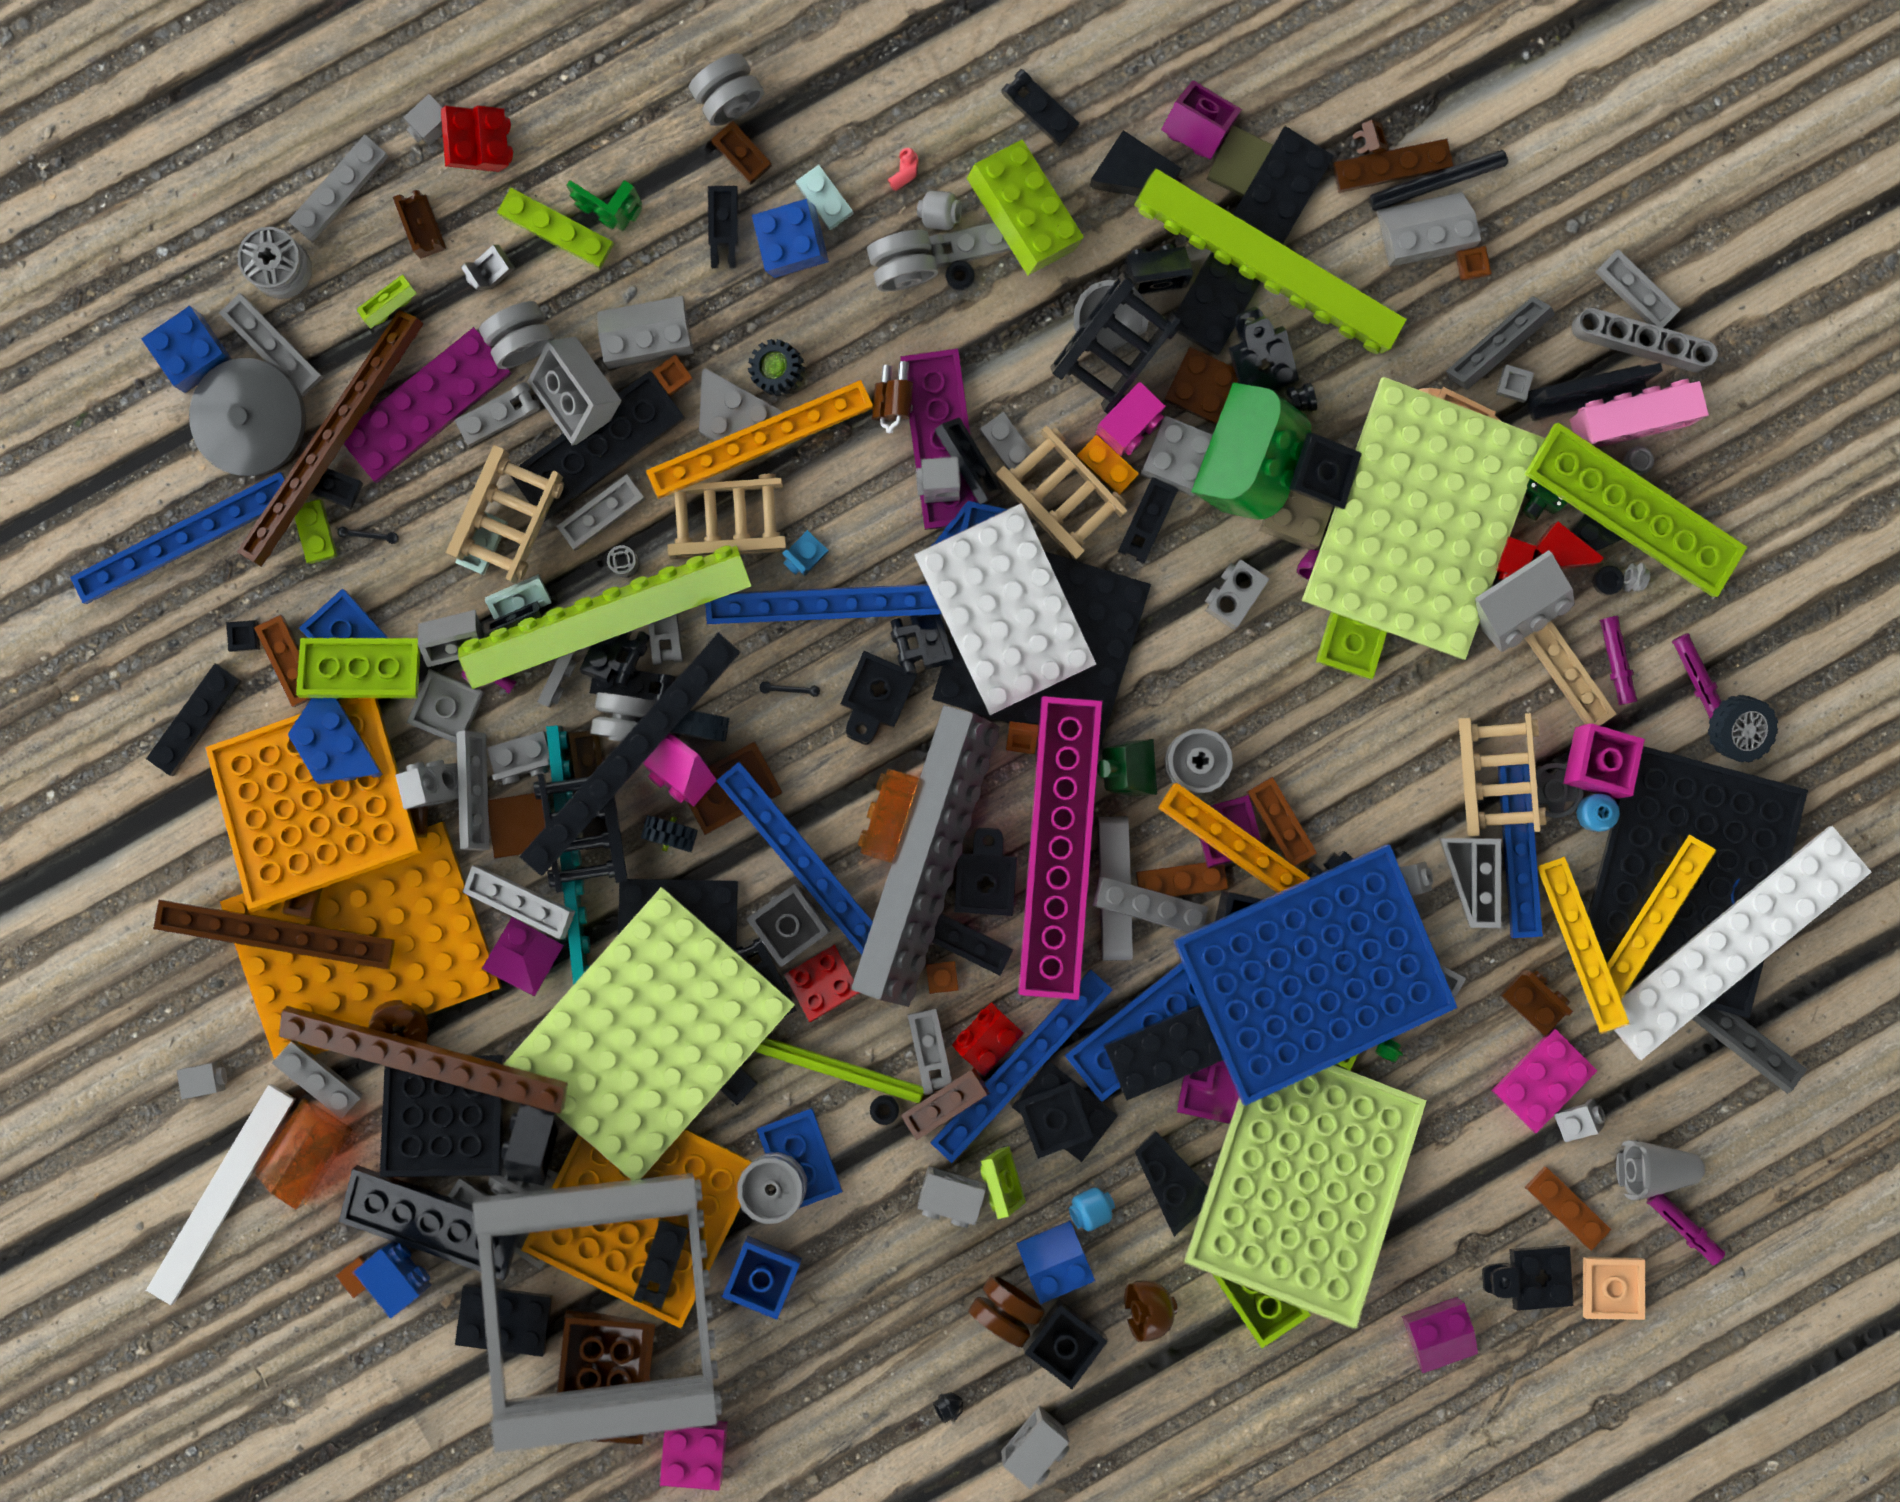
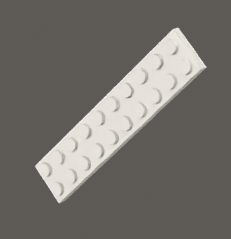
M1829 826L1631 987L1621 1001L1630 1025L1615 1029L1614 1031L1639 1060H1642L1871 873L1870 869L1835 828Z

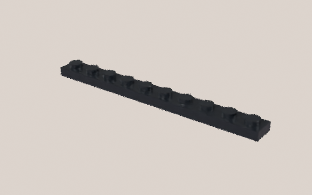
M718 632L519 857L542 877L740 655L741 651Z

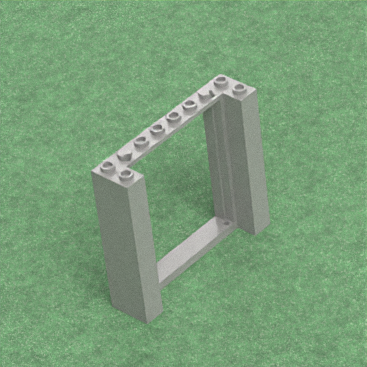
M693 1173L484 1196L475 1199L473 1202V1213L480 1255L493 1407L491 1424L494 1453L717 1424L716 1415H722L720 1391H714L713 1379H718L717 1360L711 1361L710 1349L716 1347L714 1330H708L707 1319L713 1318L711 1300H705L704 1288H710L709 1271L702 1270L701 1258H707L706 1239L700 1240L699 1228H704L703 1209L697 1210V1201L702 1200L700 1179L694 1180ZM688 1214L703 1375L506 1399L493 1237Z

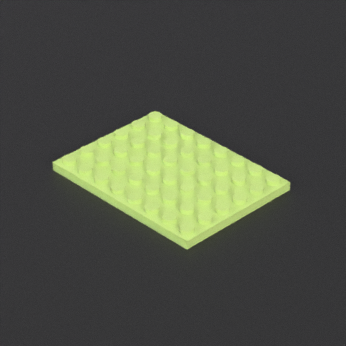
M1381 378L1356 447V451L1361 452L1362 455L1345 509L1334 508L1302 601L1456 658L1466 660L1480 621L1475 598L1493 585L1507 538L1511 535L1530 478L1525 475V472L1545 438L1389 378Z
M661 887L503 1065L568 1082L564 1109L560 1114L556 1113V1115L628 1178L639 1180L793 1008L795 1003L668 891Z
M1336 1065L1246 1106L1242 1104L1239 1098L1184 1263L1343 1325L1357 1328L1427 1100Z

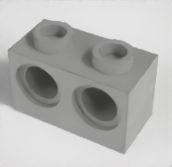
M1241 559L1236 565L1232 563L1228 565L1221 576L1225 580L1220 589L1214 587L1205 600L1209 604L1205 611L1233 630L1239 626L1269 581L1268 577ZM1238 574L1248 576L1250 580L1249 588L1243 589L1236 584L1235 579ZM1222 598H1228L1233 602L1234 609L1231 613H1225L1220 609L1219 602Z
M443 760L426 763L425 767L424 762L406 766V772L395 775L403 809L443 804L458 799L457 763L444 764Z

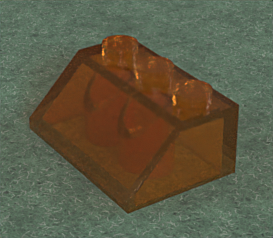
M887 769L886 775L880 774L876 790L880 791L877 802H871L867 813V818L871 819L868 830H862L858 841V846L862 847L860 853L885 862H893L920 778Z
M303 1098L254 1174L272 1195L296 1210L307 1203L353 1129Z

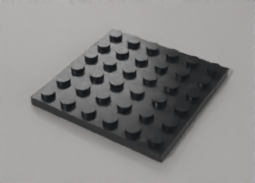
M1044 551L1096 665L989 715L960 651L951 636L949 645L954 663L942 666L932 700L1008 724L1010 721L1035 725H1039L1041 698L1043 696L1102 701L1099 752L1151 584Z

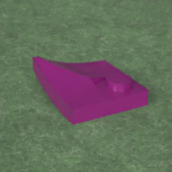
M1249 795L1210 805V807L1261 842ZM1199 838L1208 868L1233 862Z
M511 917L482 969L535 997L564 945Z
M1224 1061L1183 1077L1177 1113L1226 1124L1231 1123L1239 1095Z

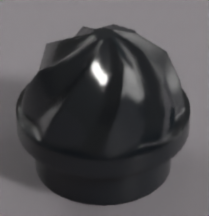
M952 1392L938 1395L939 1399L933 1402V1406L943 1423H947L950 1420L952 1422L956 1421L963 1412L962 1398Z

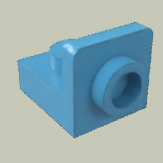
M807 530L788 550L786 549L782 553L786 558L783 564L793 574L796 575L800 572L805 577L829 551Z

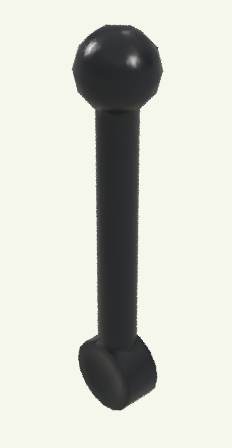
M344 526L339 527L337 530V534L341 538L356 536L387 540L390 544H396L399 541V536L394 532L379 534L348 530Z
M762 682L759 686L760 691L765 694L770 691L806 693L812 697H817L820 694V688L815 685L810 688L776 686L770 685L768 682Z

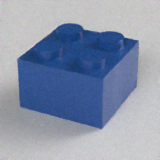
M807 198L752 215L764 269L772 277L777 278L829 262L816 206Z
M190 305L141 338L172 385L184 393L197 386L211 369L223 362L232 360L201 313Z
M747 1236L722 1297L777 1320L802 1258Z
M394 1241L384 1246L353 1271L390 1319L432 1285L428 1281L430 1276L427 1271L420 1265L416 1266L411 1260L410 1250L405 1245Z

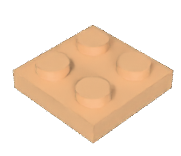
M1583 1257V1317L1585 1319L1645 1320V1259Z

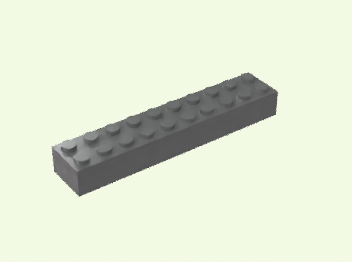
M943 705L851 990L909 1007L914 999L920 972L923 971L926 964L925 957L929 944L934 939V929L938 917L944 909V898L948 887L953 881L954 867L962 853V843L972 821L971 815L975 803L979 800L981 794L980 787L984 775L989 770L990 756L993 747L999 739L998 732L1000 726L974 713Z

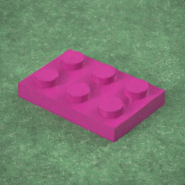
M1553 1028L1491 1091L1532 1132L1537 1133L1598 1070Z

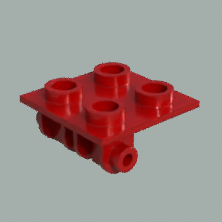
M835 945L784 974L809 1022L818 1019L820 1016L859 994V992L851 990L854 979Z

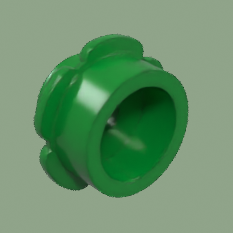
M1391 1039L1378 1044L1375 1050L1377 1055L1393 1063L1397 1062L1399 1056H1403V1053L1399 1051L1401 1045Z

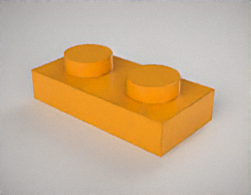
M1097 434L1076 456L1104 484L1119 495L1139 475L1131 465Z

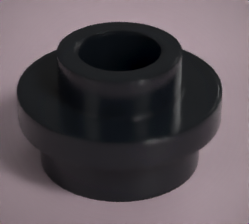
M955 261L946 270V281L955 290H965L974 281V270L965 261ZM957 272H963L966 277L964 280L958 281L954 276Z
M878 1096L870 1105V1115L876 1123L889 1125L897 1119L899 1105L891 1096ZM883 1104L890 1107V1113L887 1115H882L879 1112V1107Z

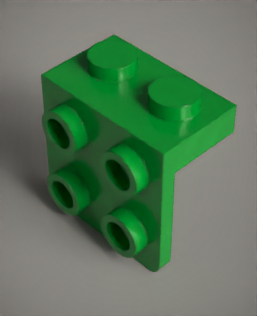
M571 180L566 184L570 191L569 196L576 201L574 205L586 214H589L591 211L600 217L598 220L611 230L617 227L624 231L630 220L635 221L642 210V201L635 187L625 180L608 204Z

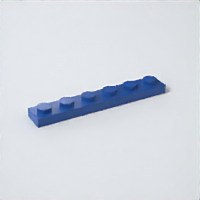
M1529 764L1497 766L1499 784L1530 782ZM1531 793L1500 796L1501 813L1533 811ZM1534 823L1502 825L1511 938L1541 937L1543 933Z

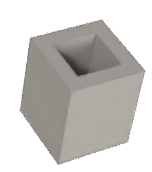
M430 94L424 97L403 117L409 125L406 129L408 133L418 143L423 140L429 147L443 135L442 107Z
M220 1061L176 1070L181 1099L226 1090L227 1072L224 1067H221Z

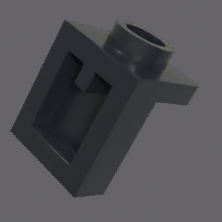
M1340 851L1338 854L1333 852L1323 863V866L1326 868L1324 871L1313 862H1308L1304 867L1309 870L1307 876L1312 878L1354 858L1345 851Z

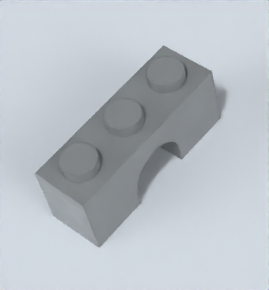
M958 457L922 459V468H916L918 496L924 495V503L959 501Z

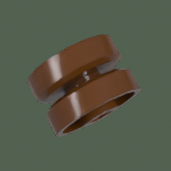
M991 1274L983 1286V1290L989 1299L976 1297L968 1312L981 1325L1001 1339L1023 1348L1031 1335L1029 1328L1024 1323L1037 1325L1043 1317L1045 1309L1013 1284Z

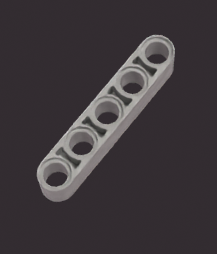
M1595 308L1584 310L1573 320L1571 326L1572 333L1580 340L1691 372H1700L1706 369L1718 357L1717 348L1710 341ZM1583 318L1591 320L1594 326L1593 330H1588L1583 326ZM1611 326L1617 327L1621 331V338H1616L1612 335ZM1640 334L1645 335L1649 339V346H1644L1640 343ZM1668 342L1676 346L1677 354H1672L1668 351ZM1696 350L1704 354L1705 362L1698 361L1695 356Z
M1128 816L1098 817L1099 877H1106L1131 885ZM1100 908L1102 960H1133L1132 917Z

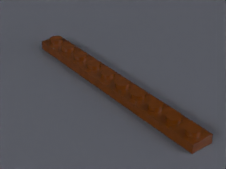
M401 310L397 311L237 550V553L262 567L315 486L319 483L331 462L335 459L347 438L353 432L363 414L369 408L379 390L385 384L395 366L400 362L401 357L411 342L416 338L417 333L424 324L417 317Z
M286 1006L281 1012L279 1037L558 1114L564 1109L568 1082L291 1006Z

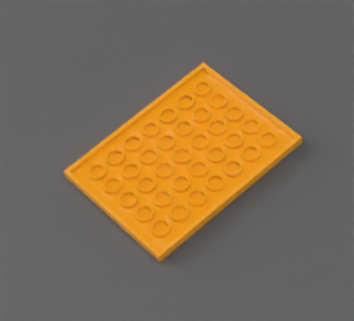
M445 822L427 827V837L418 838L422 853L323 887L314 920L283 914L282 910L285 901L255 912L248 910L244 893L220 901L222 910L395 939L390 969L234 943L274 1059L292 1041L279 1037L281 1012L286 1006L368 1028L374 1010L387 1001L402 1000V1003L409 1005L414 1003L428 1015L502 988L499 978L482 969L490 955V951L470 896L462 893L466 882ZM299 1042L313 1055L328 1051Z

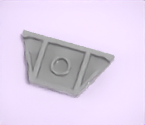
M703 369L699 432L707 438L716 441L783 413V411L711 371Z

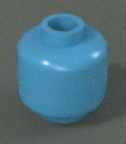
M1592 794L1584 797L1576 810L1580 825L1592 832L1607 831L1613 828L1618 822L1620 815L1619 806L1616 801L1605 794Z
M1093 1187L1073 1197L1069 1213L1077 1228L1082 1227L1086 1231H1092L1112 1220V1209H1115V1204L1108 1192L1103 1193L1099 1188Z

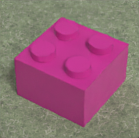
M1139 382L1098 424L1095 435L1097 434L1120 456L1125 452L1130 456L1140 446L1141 441L1144 439L1142 435L1145 432L1150 435L1162 423L1161 421L1164 418L1162 412L1165 405Z
M1592 723L1575 727L1563 784L1597 794L1609 795L1614 799L1633 796L1645 739Z
M717 1421L715 1425L664 1431L659 1486L719 1491L723 1482L728 1422Z

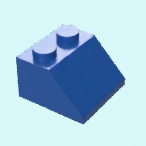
M1071 1220L1016 1243L1040 1304L1095 1281Z

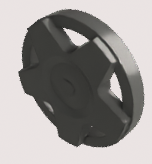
M1550 763L1536 770V780L1539 786L1537 789L1538 805H1548L1550 812L1545 811L1546 817H1565L1574 812L1582 800L1583 789L1563 784L1567 768L1565 764ZM1549 768H1559L1554 775L1545 771ZM1574 801L1572 806L1564 811L1565 802Z

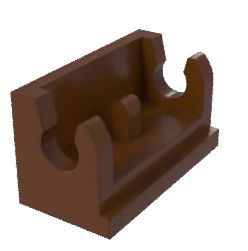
M413 190V196L404 198L403 195H397L393 197L412 250L419 259L446 250L447 247L427 195H422L419 190Z

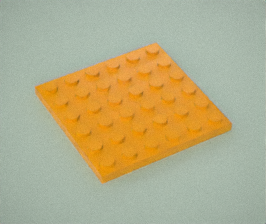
M344 698L339 701L383 775L380 777L365 776L358 777L356 780H336L333 783L327 784L315 782L288 736L289 731L301 714L205 747L249 911L255 912L422 853L410 810L403 809L395 776L399 772L378 698Z
M685 1128L642 1178L693 1173L694 1180L700 1179L702 1200L697 1201V1210L703 1209L704 1228H699L700 1240L706 1239L707 1258H701L702 1270L710 1271L741 1207L738 1200L737 1184L742 1172L753 1161ZM578 1134L551 1189L631 1179ZM688 1214L531 1232L521 1249L680 1329L696 1299L690 1231H688L662 1310L653 1307V1303L644 1300L640 1303L633 1300L659 1221L664 1219L689 1228ZM649 1281L647 1289L658 1292L660 1284Z

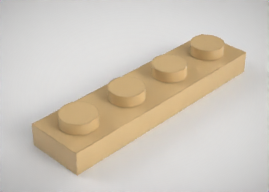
M1552 621L1548 622L1540 631H1534L1525 637L1527 643L1585 725L1592 723L1601 726L1616 715L1614 709Z

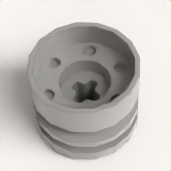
M260 227L250 232L241 242L238 250V266L243 276L265 295L276 299H289L300 294L308 285L312 275V262L309 255L284 230L275 227Z

